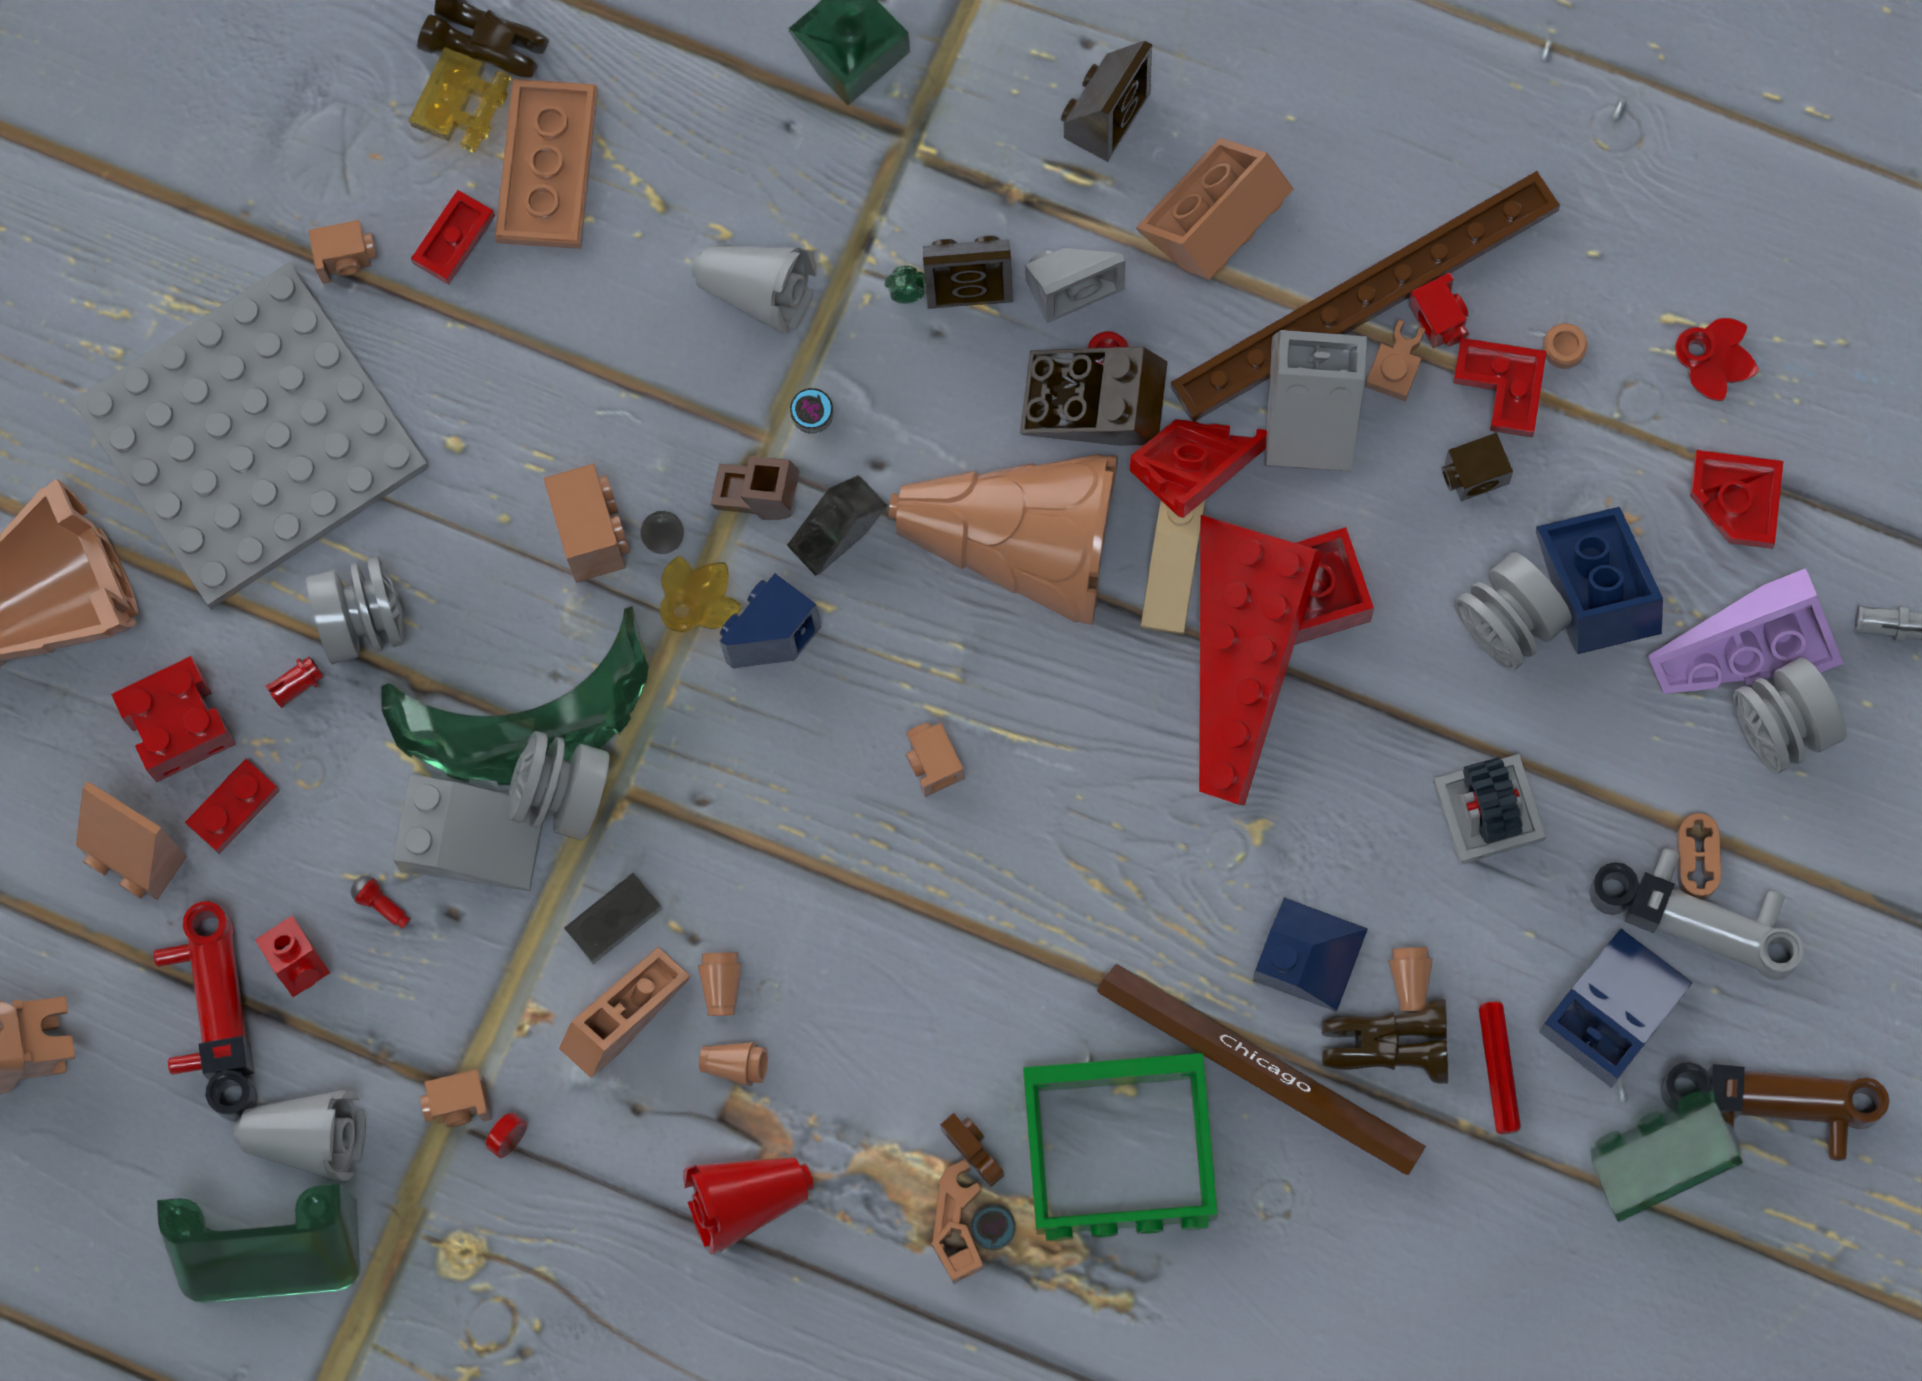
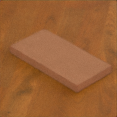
M513 79L495 231L496 243L581 249L598 87L596 84Z

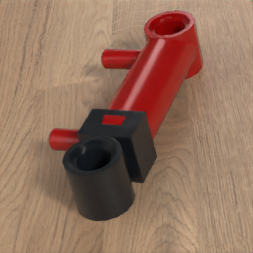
M201 901L193 904L183 917L182 927L185 935L188 937V944L157 949L153 952L154 963L157 967L191 961L202 1043L198 1044L199 1053L171 1057L168 1059L167 1064L169 1073L172 1075L202 1070V1074L209 1080L205 1095L208 1104L222 1118L236 1121L247 1108L257 1106L258 1095L255 1087L244 1077L245 1075L255 1074L251 1043L246 1039L233 945L234 925L230 917L219 905L210 901ZM209 918L218 919V928L212 935L207 937L199 935V927L204 920ZM231 1086H240L242 1090L240 1100L234 1105L224 1106L222 1103L224 1091Z

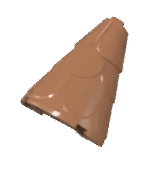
M1095 454L1040 465L1030 463L983 474L971 471L902 485L900 494H891L888 518L896 520V533L954 566L960 569L967 567L1014 594L1019 593L1073 622L1093 625L1099 589L1100 564L1109 506L1113 498L1118 456Z
M58 479L49 483L48 486L41 488L0 534V666L5 665L7 660L53 653L59 648L111 638L115 634L125 632L137 624L133 618L138 615L135 595L118 555L102 528L96 529L93 522L82 516L88 512L85 505Z

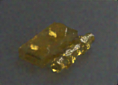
M444 47L409 118V123L411 127L448 142L456 127L462 129L466 133L460 146L465 150L475 152L480 141L486 140L492 128L489 123L496 108L502 107L508 94L505 90L511 77L504 72L496 71L490 83L480 79L485 70L483 62ZM472 94L482 99L474 116L464 112Z

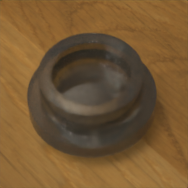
M657 511L650 514L643 521L640 534L642 542L648 550L656 554H668L675 551L681 545L684 538V528L681 520L675 514L668 511Z

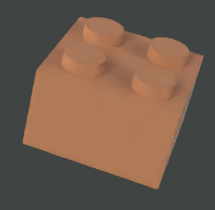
M593 463L543 478L565 556L575 582H581L625 569L622 555L630 553L619 515L611 517L612 514L619 512L607 475L599 477Z

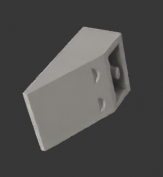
M1280 330L1272 336L1265 466L1352 471L1365 382L1367 336Z

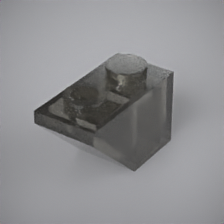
M857 475L830 487L787 546L817 576L865 536L888 505Z

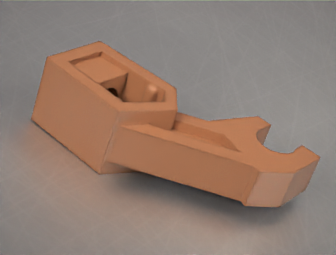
M966 1159L946 1168L937 1183L939 1195L932 1247L953 1284L984 1269L967 1226L960 1224L962 1210L981 1192L978 1183L968 1188H963L957 1183L958 1177L961 1174L970 1171V1166ZM952 1232L960 1233V1239L962 1242H965L967 1248L947 1257L944 1252L945 1247L943 1243L947 1238L951 1237Z

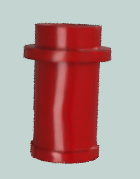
M310 656L304 660L296 659L297 665L273 682L265 685L280 708L285 707L288 702L312 685L315 688L319 687L318 681L323 679L324 676Z

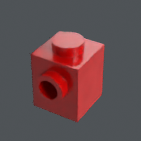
M293 915L255 939L273 971L292 997L312 987L316 982L330 974L310 939Z

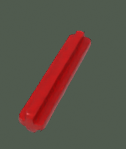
M1486 1002L1479 1007V1017L1495 1128L1498 1134H1513L1519 1132L1521 1123L1504 1006L1502 1002Z

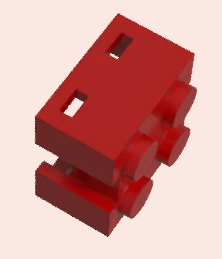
M192 656L111 694L124 722L132 731H138L143 742L135 745V748L146 771L156 783L236 745L224 718L215 707L210 710L207 709L201 694L206 697L212 694L200 667Z

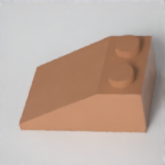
M87 781L82 788L76 846L86 855L83 863L103 876L109 870L122 878L119 886L139 899L146 893L158 900L187 856L160 826Z

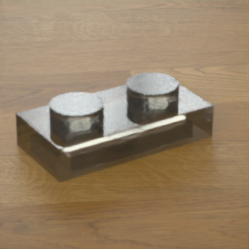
M633 872L565 926L564 929L590 962L595 964L660 912L662 907Z

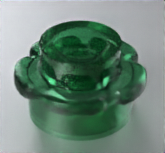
M913 266L897 267L885 279V287L889 288L890 297L894 302L909 304L920 300L924 296V273L917 271Z

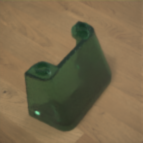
M340 1184L314 1186L301 1193L295 1207L296 1224L227 1231H212L208 1229L205 1225L202 1209L198 1204L189 1199L157 1200L158 1226L177 1283L182 1293L195 1302L210 1303L340 1291L354 1284L359 1276L360 1254L357 1199Z

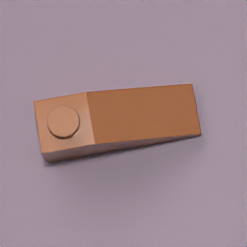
M657 947L571 1021L559 1050L592 1078L625 1049L689 980L690 975Z

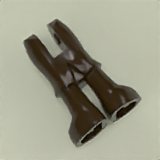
M436 0L434 7L435 15L429 14L425 19L419 33L417 49L430 54L441 51L459 53L468 56V60L484 61L512 75L532 78L537 70V64L529 57L509 48L511 44H514L533 53L544 54L550 40L531 27L503 19L491 10L487 12L482 11L469 4L466 0ZM447 22L473 29L472 36L454 29Z
M1446 1000L1430 1001L1422 1011L1409 1014L1395 1015L1393 1012L1382 1016L1372 1017L1335 1016L1321 1021L1323 1036L1333 1038L1355 1037V1048H1333L1322 1051V1065L1325 1067L1339 1070L1384 1067L1395 1070L1396 1066L1415 1067L1423 1069L1433 1083L1448 1084L1447 1040L1399 1045V1036H1424L1437 1040L1447 1039Z

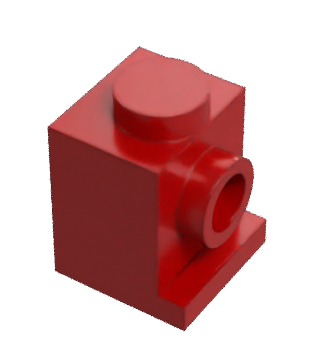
M1450 272L1411 291L1409 307L1419 325L1425 328L1424 334L1433 349L1444 343L1447 347L1460 343L1461 338L1469 336V332L1465 327L1466 317L1469 316L1468 309L1458 293L1454 295L1451 293L1454 279Z

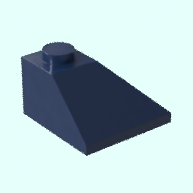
M1284 897L1256 966L1253 981L1337 1012L1368 928Z

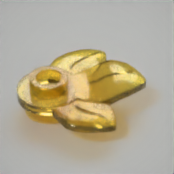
M677 556L666 566L661 577L665 597L660 604L659 611L661 620L668 629L679 633L691 631L697 626L707 629H718L723 627L733 614L736 613L738 615L742 609L741 604L730 597L724 596L729 583L727 564L724 562L711 563L692 571L690 565L682 557ZM679 606H686L690 609L688 616L685 618L676 617L674 611Z

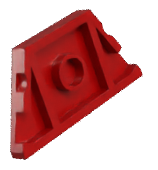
M1176 419L1131 455L1129 471L1177 516L1184 518L1266 449L1267 430L1257 429L1254 437L1229 435L1230 425L1200 424L1195 421Z

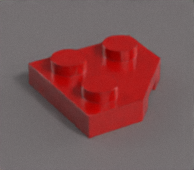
M1696 450L1690 497L1728 543L1773 549L1776 540L1784 461Z

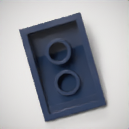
M1620 507L1536 527L1537 537L1551 583L1562 596L1572 616L1571 624L1566 629L1577 654L1662 634L1663 597Z

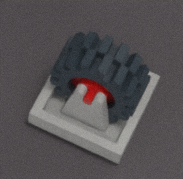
M1519 754L1503 759L1496 757L1465 766L1464 770L1434 778L1433 784L1459 865L1545 841L1546 835Z

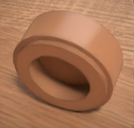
M1568 323L1552 327L1546 334L1543 343V350L1547 351L1546 360L1554 367L1560 369H1570L1577 366L1583 360L1587 350V338L1584 332L1579 327Z

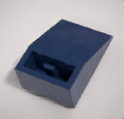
M1620 928L1546 1020L1539 1033L1612 1088L1693 982Z

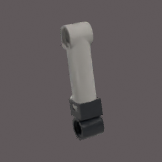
M1664 849L1654 874L1645 872L1640 883L1632 868L1618 862L1608 863L1601 867L1591 883L1589 891L1591 902L1602 913L1615 915L1629 909L1625 919L1626 923L1652 933L1656 929L1755 968L1759 974L1767 979L1779 980L1786 978L1792 974L1803 958L1804 947L1799 936L1790 929L1781 927L1774 929L1785 899L1781 892L1776 890L1768 891L1757 921L1673 889L1675 884L1670 882L1680 857L1679 853L1675 850ZM1610 879L1619 881L1624 886L1625 895L1619 898L1610 897L1603 889V882ZM1777 944L1784 947L1789 955L1788 962L1780 964L1771 960L1767 952L1768 946Z

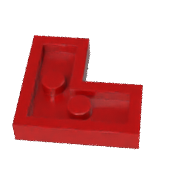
M1461 338L1453 384L1496 390L1490 431L1533 438L1547 351Z

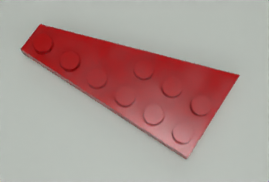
M1201 514L1199 792L1245 806L1323 551Z

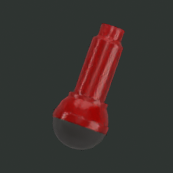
M363 876L358 878L351 886V897L355 903L369 908L372 907L394 926L398 925L404 929L411 921L403 909L383 894V890L375 878Z

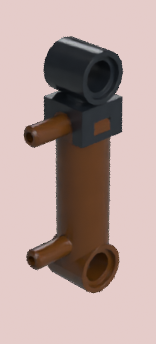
M1680 1063L1669 1072L1661 1087L1664 1103L1674 1112L1681 1114L1692 1113L1705 1103V1116L1716 1117L1715 1148L1717 1150L1730 1151L1733 1149L1734 1119L1739 1115L1830 1123L1829 1158L1834 1161H1844L1847 1159L1848 1126L1855 1129H1867L1883 1117L1889 1106V1095L1884 1085L1871 1078L1844 1080L1745 1071V1067L1720 1064H1712L1709 1070L1706 1071L1696 1063ZM1679 1078L1690 1079L1697 1087V1095L1694 1098L1682 1097L1675 1089V1081ZM1862 1093L1870 1097L1874 1107L1871 1114H1863L1855 1109L1852 1101L1854 1094Z

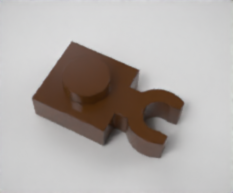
M953 1113L940 1124L941 1132L967 1162L976 1169L990 1187L994 1186L1005 1176L1001 1167L981 1145L980 1141L985 1138L984 1135L968 1117L961 1122Z

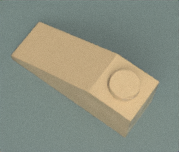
M1205 500L1184 518L1177 516L1160 501L1141 628L1184 635L1200 541V514L1204 515Z

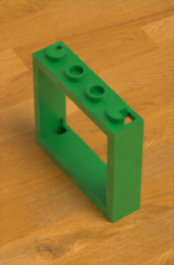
M1203 1053L1023 1067L1036 1235L1046 1234V1241H1065L1073 1239V1232L1091 1231V1237L1105 1238L1117 1236L1119 1228L1136 1227L1137 1234H1154L1163 1232V1225L1181 1224L1182 1230L1192 1231L1209 1228L1208 1221L1217 1220L1218 1213ZM1190 1080L1201 1205L1049 1217L1039 1091Z

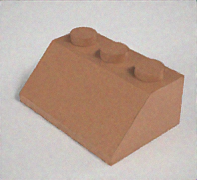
M1219 138L1138 224L1136 229L1184 271L1209 280L1225 267L1227 260L1242 244H1245L1253 237L1255 230L1264 220L1281 207L1283 200L1294 188L1268 153Z

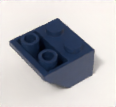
M774 573L768 582L761 580L753 588L747 599L750 604L739 616L735 613L726 621L720 631L722 638L719 641L726 664L732 668L794 661L821 628L817 605Z

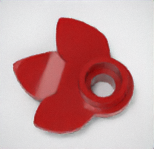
M1720 318L1713 321L1705 329L1693 327L1679 335L1675 344V355L1678 361L1689 369L1692 386L1704 397L1714 401H1723L1727 394V382H1743L1759 372V367L1754 358L1739 345L1747 331L1748 326L1745 323L1731 318ZM1693 344L1701 346L1704 354L1700 356L1691 354L1689 346Z

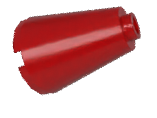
M795 1157L698 1164L685 1167L683 1170L684 1188L693 1186L694 1189L692 1201L688 1202L690 1213L704 1247L710 1246L709 1253L711 1255L723 1251L808 1200V1191L814 1187L808 1166L805 1163L800 1165Z

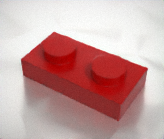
M457 189L412 255V263L449 285L495 217L493 210Z
M245 758L185 823L212 849L220 854L280 790Z

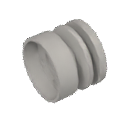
M1516 552L1510 553L1489 571L1492 587L1483 582H1475L1471 586V594L1462 593L1454 600L1456 612L1473 640L1491 658L1509 671H1514L1523 664V655L1532 657L1537 652V645L1533 635L1544 642L1551 641L1569 626L1572 621L1568 606L1549 579L1527 558Z
M379 556L368 559L371 578L369 580H365L358 562L350 566L352 584L348 586L343 585L335 569L306 577L314 619L331 665L358 658L360 656L359 637L367 635L370 644L376 652L382 651L381 630H386L392 647L404 645L402 632L404 617L394 581L384 569Z
M1803 657L1777 669L1773 674L1774 686L1766 679L1759 678L1753 682L1752 688L1743 686L1733 693L1734 708L1748 743L1762 763L1771 772L1776 774L1788 769L1790 762L1798 764L1805 759L1804 744L1813 752L1820 753L1844 741L1847 736L1844 718L1833 692L1816 666Z
M535 731L530 737L525 750L520 754L512 776L509 791V820L517 823L523 822L531 805L530 826L538 828L544 821L548 811L554 812L553 832L582 841L592 826L600 804L608 772L609 753L601 749L579 744L569 761L564 760V739L556 737L546 755L547 734Z

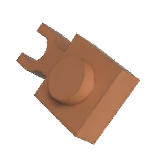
M1398 319L1393 335L1395 345L1390 347L1381 343L1365 387L1406 402L1422 359L1412 355L1411 352L1419 347L1425 328L1419 327L1416 337L1408 340L1401 335L1404 321Z

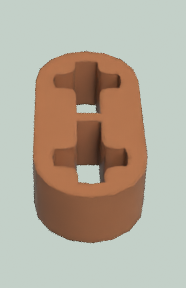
M1691 814L1683 820L1677 832V852L1680 855L1677 862L1678 883L1682 892L1702 900L1713 895L1720 884V832L1715 820L1707 814ZM1695 824L1701 825V831L1709 833L1710 836L1706 837L1702 842L1701 852H1696L1695 839L1686 835V833L1692 831ZM1696 861H1702L1703 875L1711 877V880L1705 883L1703 889H1698L1696 882L1688 880L1687 877L1693 875L1696 869Z

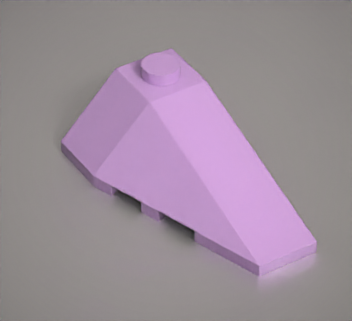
M1806 568L1762 585L1648 655L1664 694L1716 689L1721 683L1745 681L1746 686L1752 685L1759 678H1774L1773 674L1777 669L1800 657L1808 659L1816 666L1820 673L1844 664Z

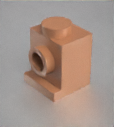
M359 220L309 230L315 270L322 284L331 282L329 274L336 273L340 276L353 275L360 272L361 268L371 266L370 259L377 258L372 233L365 234Z
M924 723L906 733L912 751L905 754L915 776L924 775V778L920 779L921 791L924 797L965 779L964 769L942 723L931 726L930 723Z
M477 1069L425 1082L427 1095L420 1096V1102L426 1122L435 1120L438 1124L444 1122L445 1127H456L470 1123L472 1121L471 1116L478 1114L483 1122L492 1120L484 1079Z

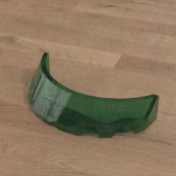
M633 606L624 608L622 622L616 639L598 667L568 693L530 710L497 716L457 714L424 704L403 693L390 683L382 685L381 710L396 746L412 758V755L422 761L445 771L448 777L469 782V778L497 781L498 786L511 785L518 758L525 750L530 737L535 731L547 734L546 755L553 740L556 737L563 738L565 743L564 760L569 761L579 744L600 749L616 733L620 734L631 720V713L640 698L644 683L646 684L649 664Z

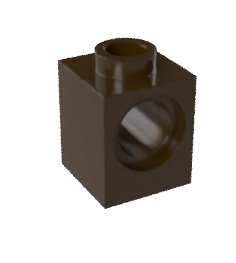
M1496 432L1449 449L1445 466H1442V474L1450 491L1456 490L1462 502L1509 485L1513 469Z

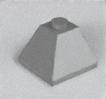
M1062 248L1056 252L1045 250L1033 256L1029 261L1030 263L1025 265V279L1046 323L1125 290V259L1122 253Z

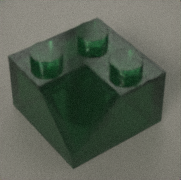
M821 0L788 28L789 33L819 77L847 106L911 52L909 32L877 0Z

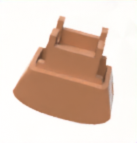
M66 996L24 1002L22 1000H13L11 1005L5 1001H0V1094L11 1092L16 1083L21 1079L66 1073L65 1060L75 1058L72 1035L48 1036L43 1032L59 1028L58 1015L67 1014L68 1012Z

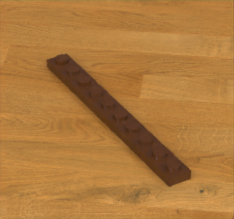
M1535 171L1171 382V389L1190 419L1197 421L1270 378L1272 336L1280 330L1345 335L1411 296V291L1449 272L1451 274L1558 212L1560 204L1538 171Z

